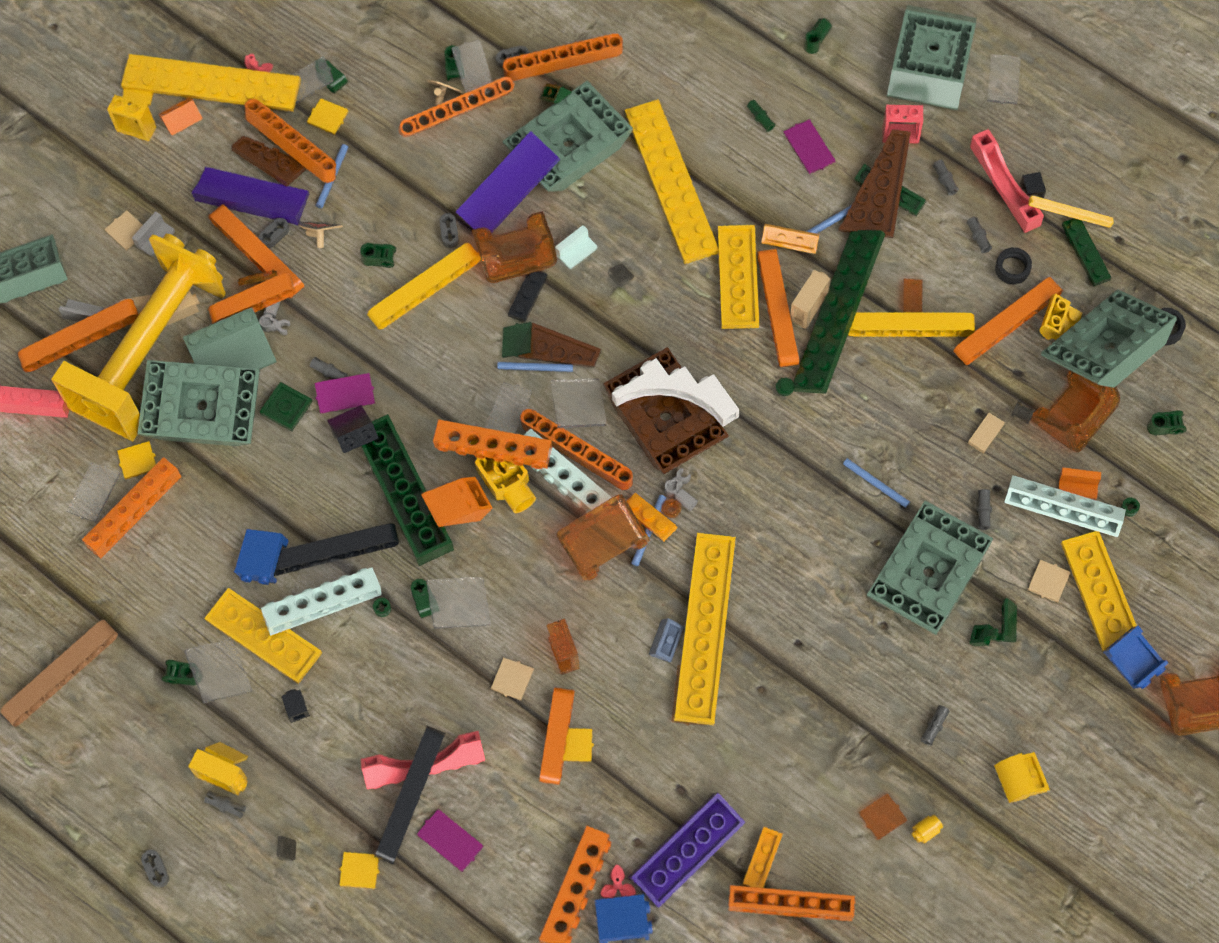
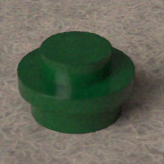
M781 378L776 383V391L782 396H789L794 392V382L789 378Z

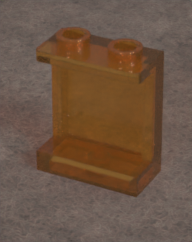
M562 619L548 624L547 630L550 635L548 640L561 675L580 669L578 652L566 620Z

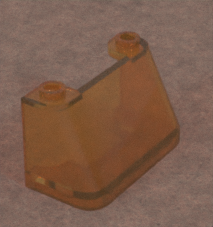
M543 211L531 214L528 217V227L492 237L491 231L485 227L472 230L483 272L488 282L497 283L551 268L557 263L553 237Z
M1069 370L1067 374L1069 387L1049 410L1045 407H1040L1034 412L1032 419L1038 427L1067 448L1080 452L1117 409L1120 403V395L1117 386L1112 388L1098 385Z
M622 494L610 498L568 524L556 534V537L584 581L597 577V572L601 565L628 548L632 547L639 550L644 548L648 544L647 542L650 541Z
M1219 671L1218 676L1185 682H1181L1179 676L1175 673L1160 675L1162 693L1170 723L1176 735H1188L1219 729Z

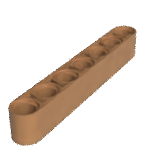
M105 620L96 623L2 707L1 714L13 727L23 723L113 643L118 633Z

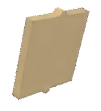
M125 211L120 217L115 218L114 222L104 230L120 246L128 250L134 244L132 237L143 225L131 213Z
M1040 559L1028 591L1040 595L1041 598L1045 597L1058 603L1071 572L1057 567V564L1053 565Z
M503 658L491 690L504 694L505 697L510 696L522 700L534 668L523 665L520 661L515 662Z

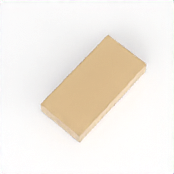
M988 413L968 441V444L984 454L1003 428L1005 422Z

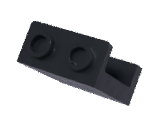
M362 405L327 420L334 438L337 439L343 453L378 439L373 423Z

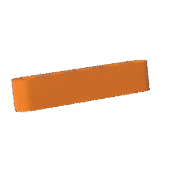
M288 273L280 274L211 305L208 311L212 324L251 307L255 313L293 296L296 291L291 275Z
M554 688L540 771V782L560 785L564 764L563 755L566 750V737L570 726L575 690Z

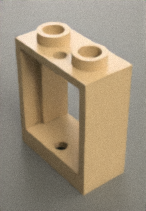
M816 270L812 272L791 304V322L804 329L808 327L823 304L826 294L829 292L830 278L827 274Z

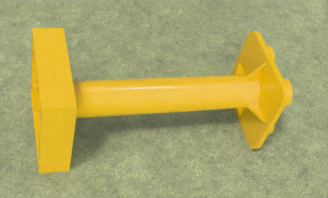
M153 234L150 236L149 241L158 262L167 273L98 377L63 361L51 379L70 411L132 442L138 435L140 413L130 394L124 391L125 387L192 285L219 298H224L226 295L221 282L223 276L215 267L216 259L202 249H197L195 254L184 249V243L171 234H165L163 238Z

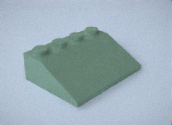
M53 234L0 252V303H7L14 298L24 297L34 291L44 290L46 287L61 284L68 280Z
M252 307L183 337L195 364L262 369L277 362Z

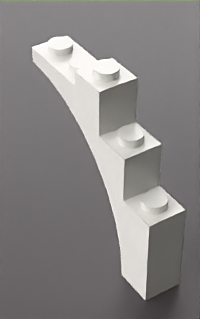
M657 358L652 361H646L640 368V376L633 377L628 384L620 385L612 392V401L616 406L643 396L665 395L685 399L709 412L722 427L739 417L738 407L714 374L710 377L702 378L697 384L685 366L681 369L673 370L668 375Z

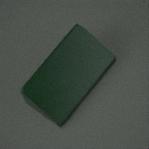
M546 83L540 100L558 104L572 92L562 86Z
M1005 598L1002 603L1001 633H1005L1003 642H1016L1017 605L1009 598Z

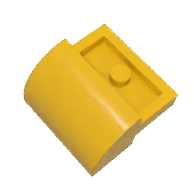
M1053 294L1043 318L1040 333L1047 340L1052 338L1057 340L1080 321L1083 313L1071 307L1070 301L1057 294Z
M1035 752L1024 755L1022 753L994 765L1009 803L1024 800L1029 796L1045 793L1050 790Z

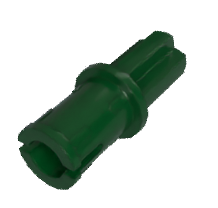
M755 100L749 101L747 108L755 116V120L759 121L767 132L773 130L776 125L767 115V111L763 110Z

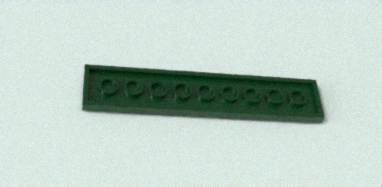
M858 230L850 232L829 286V292L826 294L794 378V392L827 393L886 235L883 230Z

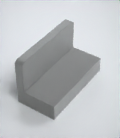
M155 211L132 239L137 248L153 257L155 252L149 241L150 236L153 234L163 238L165 234L173 235L175 230L166 224L162 216Z
M70 299L67 300L65 307H59V311L64 319L76 322L104 310L100 306Z

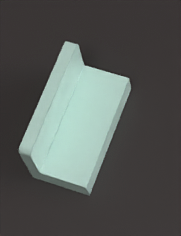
M584 225L555 246L556 256L569 269L575 267L597 249V245L588 237V229Z

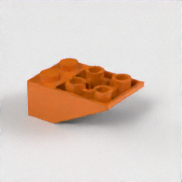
M476 477L461 478L422 493V497L438 527L481 521L493 509Z

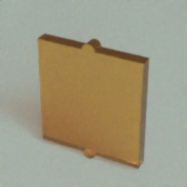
M888 793L859 812V815L867 824L866 828L872 831L878 841L907 822L906 817L899 809L900 806L895 804Z

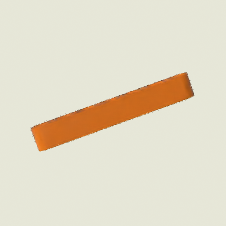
M615 33L511 57L503 62L504 77H509L516 81L617 57L623 52V39L619 34Z
M509 77L500 78L404 119L399 125V133L403 137L413 136L511 93L514 88V82ZM501 83H508L510 87L509 90H503L501 88ZM485 90H492L493 97H487L484 93ZM468 97H476L477 103L474 105L469 103ZM458 103L461 106V110L454 111L452 104ZM442 110L445 114L444 118H438L435 112ZM426 117L428 124L425 126L421 125L419 118ZM409 124L412 127V131L407 133L403 130L402 126Z
M249 99L245 102V118L251 125L321 181L330 183L335 180L336 162L259 100Z
M220 205L208 215L210 221L268 279L288 273L291 275L296 291L294 295L304 288L302 281L225 205Z
M777 250L757 251L779 367L799 365L798 351Z
M1051 277L1046 278L959 343L953 352L965 365H969L1048 306L1051 296L1053 294L1060 296L1063 289Z
M132 299L122 300L21 349L17 355L23 371H35L134 323L139 315Z
M526 409L521 413V425L526 432L532 429L541 438L551 440L554 449L617 488L627 490L632 487L633 473L628 467L535 410ZM528 418L534 419L530 423L525 422V420ZM543 428L550 429L548 432L541 431ZM560 437L565 438L563 442L557 441ZM575 447L581 448V450L578 452H575L572 449ZM590 457L597 458L595 461L588 460V458ZM607 466L613 468L611 471L604 470V468ZM622 476L629 478L627 481L620 480Z

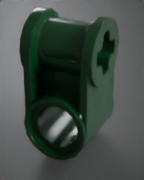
M455 45L446 47L444 55L447 81L455 78L465 79L460 49Z
M321 59L316 63L318 79L333 94L348 83L346 76L333 66L330 61Z
M365 243L360 248L361 261L367 266L392 268L395 264L393 257L397 248L391 244Z
M1180 410L1155 413L1147 424V430L1150 434L1156 436L1182 434L1187 431L1182 418L1184 413ZM1154 422L1160 423L1161 426H1157Z
M423 579L414 580L411 583V593L420 618L438 613V605L434 596H432L427 582ZM420 587L421 590H423V592H420V593H419V591L417 590V588Z
M166 660L165 675L161 679L163 682L191 686L198 685L201 682L202 673L195 664ZM195 671V675L188 678V674Z

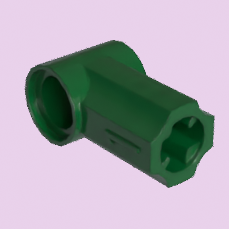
M819 18L811 31L806 33L804 50L807 53L815 54L819 51L821 43L832 29V24L829 20Z

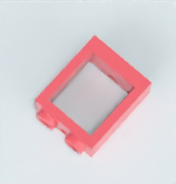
M886 105L882 127L883 143L886 142L892 129L910 131L909 143L919 144L923 126V105ZM890 122H913L915 124H890Z

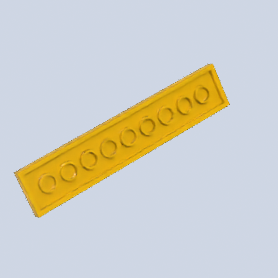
M129 54L121 87L123 89L128 88L157 94L245 105V102L249 99H257L269 109L294 112L301 78L294 75Z
M659 99L625 109L626 118L629 125L633 128L632 133L684 264L719 254L718 245Z
M697 533L674 721L714 725L736 537Z

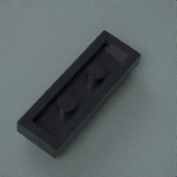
M530 267L508 312V317L526 323L546 282L547 273Z

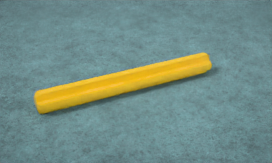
M1034 195L1028 200V205L1031 207L1110 228L1114 223L1113 218L1110 216Z

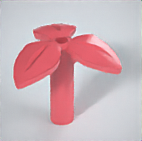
M254 54L245 56V65L248 70L270 72L273 68L271 63H264L259 67Z
M615 865L610 874L614 885H605L601 890L600 896L606 899L614 898L617 890L620 891L622 897L636 895V890L631 884H622V881L625 879L624 871L619 865Z

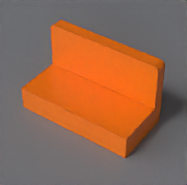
M190 97L158 114L171 135L202 120L199 110Z
M1062 467L1059 474L1058 489L1096 500L1101 472Z

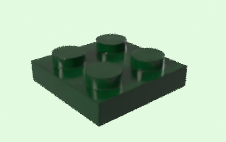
M280 382L260 410V414L292 432L313 401L308 396Z

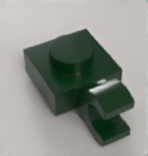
M989 624L974 625L969 643L973 646H989L990 640L1003 642L1005 633H998L999 629Z

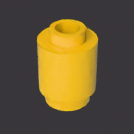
M934 814L927 816L912 827V836L918 843L922 842L925 844L940 833L943 825Z

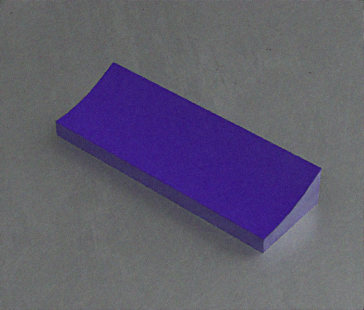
M530 131L458 208L456 213L486 240L561 159Z
M205 167L199 182L192 191V195L197 202L218 207L223 204L231 210L273 220L283 218L290 224L298 225L309 196V191Z
M713 793L627 878L659 908L746 822L719 793Z

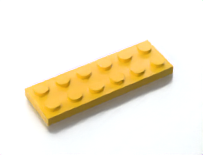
M755 225L718 226L722 329L759 328Z
M1095 531L1063 540L1061 546L1101 648L1105 650L1130 628L1137 625L1100 532Z
M230 588L225 591L204 618L212 626L297 684L301 682L322 654L320 649L290 629L270 636L261 609Z

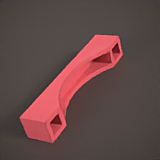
M987 129L974 135L970 145L971 150L1023 232L1027 233L1040 227L1044 217L1040 209L1028 205L1030 197L1023 192L1011 175L999 145L990 130Z
M479 731L459 735L449 746L438 752L430 774H439L449 769L456 770L462 766L476 765L485 761ZM381 754L361 759V767L367 789H378L383 785L398 784L404 781L413 760H398Z

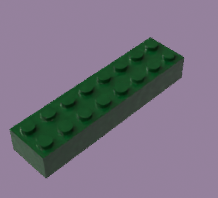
M387 414L372 421L378 439L362 445L360 448L418 566L453 551V543L445 527H438L422 497V493L427 491L389 415Z

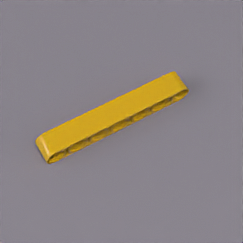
M465 243L373 306L368 311L367 316L378 329L381 330L474 267L481 260V256L470 243Z
M856 312L848 336L969 337L975 332V316L972 313Z

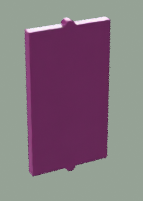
M810 119L803 123L795 124L794 127L783 132L809 174L820 169L824 170V167L836 162Z
M370 373L315 383L317 394L315 399L318 400L320 414L354 408L360 405L375 404L374 387L371 383Z
M439 809L429 820L425 821L426 824L417 833L418 837L461 872L466 869L471 861H475V857L484 847Z

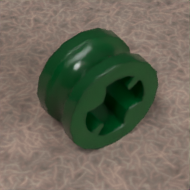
M1129 497L1123 501L1121 508L1126 509L1125 516L1133 517L1138 513L1140 503L1137 499ZM1130 504L1134 505L1131 511L1127 509Z
M378 598L373 603V610L378 617H386L391 612V605L387 599ZM380 604H384V606L387 605V607L384 608L385 611L381 612L380 609L377 610L378 608H380Z

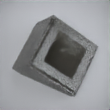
M623 264L608 270V276L620 288L634 278V275Z
M284 836L278 837L277 857L280 861L295 860V840Z

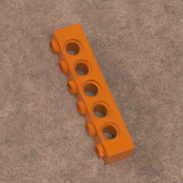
M439 419L433 438L434 447L443 452L448 450L455 451L460 455L471 454L480 459L487 457L497 462H512L518 466L525 464L535 469L548 468L552 451L551 440ZM452 437H459L457 441L450 440ZM472 440H477V441H478L477 444H474V445L469 444V442L472 441ZM492 443L497 444L495 448L488 447ZM509 447L516 448L512 452L507 451ZM530 450L535 452L533 455L525 454L527 451Z
M163 457L82 539L86 547L101 559L181 478L178 469Z
M586 826L539 938L540 943H571L573 938L570 936L572 929H577L580 922L579 912L581 909H585L588 898H586L589 890L592 891L595 886L596 879H594V876L603 867L604 861L602 857L604 852L608 854L612 842L609 841V834ZM590 848H596L598 853L595 856H590L587 854V851ZM581 867H589L590 872L587 875L580 874L579 870ZM579 885L583 889L579 894H574L571 892L573 886ZM572 904L575 908L573 912L566 913L563 911L564 906ZM564 923L567 928L563 932H557L555 930L556 925Z
M730 885L728 911L852 921L854 918L855 896Z

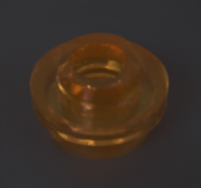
M669 499L663 503L662 512L668 518H676L681 513V505L677 500ZM674 507L675 511L670 512L668 509Z

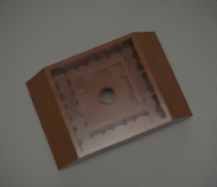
M668 347L603 383L614 409L653 467L663 475L729 437L714 416L702 407L685 399L665 395L643 396L618 406L612 401V392L618 386L628 384L633 377L640 376V368L646 361H652L657 358L668 375L677 368L681 369V365ZM664 413H668L671 416V418L665 421L662 420L660 416Z

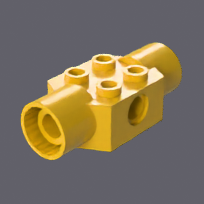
M472 440L469 444L474 445L477 444L478 441ZM494 443L488 445L489 448H495L497 446V444ZM511 447L507 449L509 452L513 451ZM476 457V471L496 500H505L514 513L526 510L535 502L536 497L527 485L529 482L528 471L523 465L518 466L508 461L497 462L487 457L485 459Z

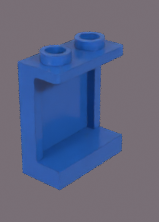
M247 529L234 572L244 582L257 581L263 585H269V583L276 584L277 579L274 577V572L282 547L287 548L289 540L282 533Z
M1139 626L1130 628L1103 651L1133 689H1143L1151 683L1150 679L1154 675L1159 676L1166 670L1165 666L1168 664V661L1163 660L1141 634L1143 631Z
M644 894L595 900L599 943L635 938L649 940V934L653 933L652 922L647 921L650 905L649 901H645Z

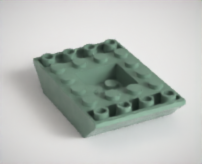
M907 5L887 96L958 110L977 18ZM937 46L938 50L932 51L929 47Z
M585 81L571 91L572 93L558 104H553L503 140V144L512 152L531 131L561 159L539 182L548 192L563 191L617 152L633 131V128L588 81ZM566 141L573 142V145L570 147H566L564 143Z
M1117 289L1041 352V356L1098 385L1114 388L1166 344L1176 322V316Z
M147 360L137 434L166 441L226 446L251 444L260 369ZM201 401L207 402V407L204 410L198 409V404Z
M924 501L867 596L936 635L946 622L982 562L994 538L933 504ZM925 569H931L934 572V575L932 577H927L924 575L923 571Z

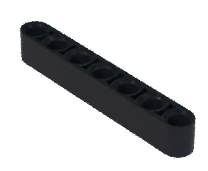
M393 523L383 524L282 549L274 576L395 547L399 544L396 526Z
M426 726L374 856L375 858L394 864L446 734L445 732Z

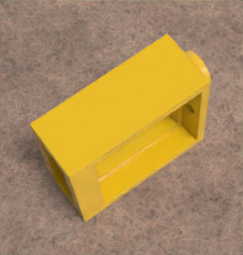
M114 94L107 110L116 131L150 141L156 129V124L148 104Z
M197 749L188 766L195 777L237 796L240 791L243 792L248 783L247 777L240 767Z

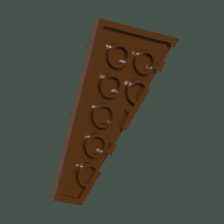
M892 129L880 155L873 164V168L867 175L843 223H841L839 231L850 233L858 230H883L886 238L894 239L911 136L910 131Z

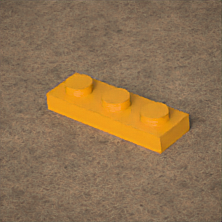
M765 224L761 243L816 254L820 234Z
M636 492L622 505L625 511L663 542L677 529V526Z
M763 827L743 886L764 888L783 836L782 833Z

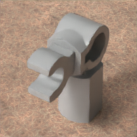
M280 302L266 307L264 315L259 319L262 330L265 332L279 331L280 334L287 335V330L282 329V327L290 326V321L286 319L278 321V319H275Z
M681 468L677 471L676 477L665 483L664 493L667 497H675L678 503L691 511L697 505L698 500L684 489H681L682 484H687L691 479V474L687 477L681 476L684 470Z

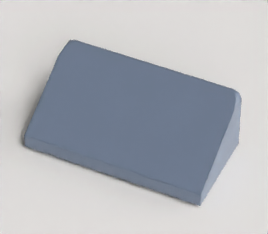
M669 618L662 619L649 655L671 662L684 626Z

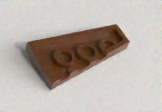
M242 136L231 146L233 152L286 187L307 170L290 155L281 153L280 149L268 148L264 146V143L246 136Z
M532 322L519 351L518 358L594 368L601 354V349Z

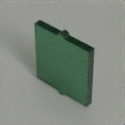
M531 322L516 323L512 326L503 327V358L518 357L522 354L531 353Z

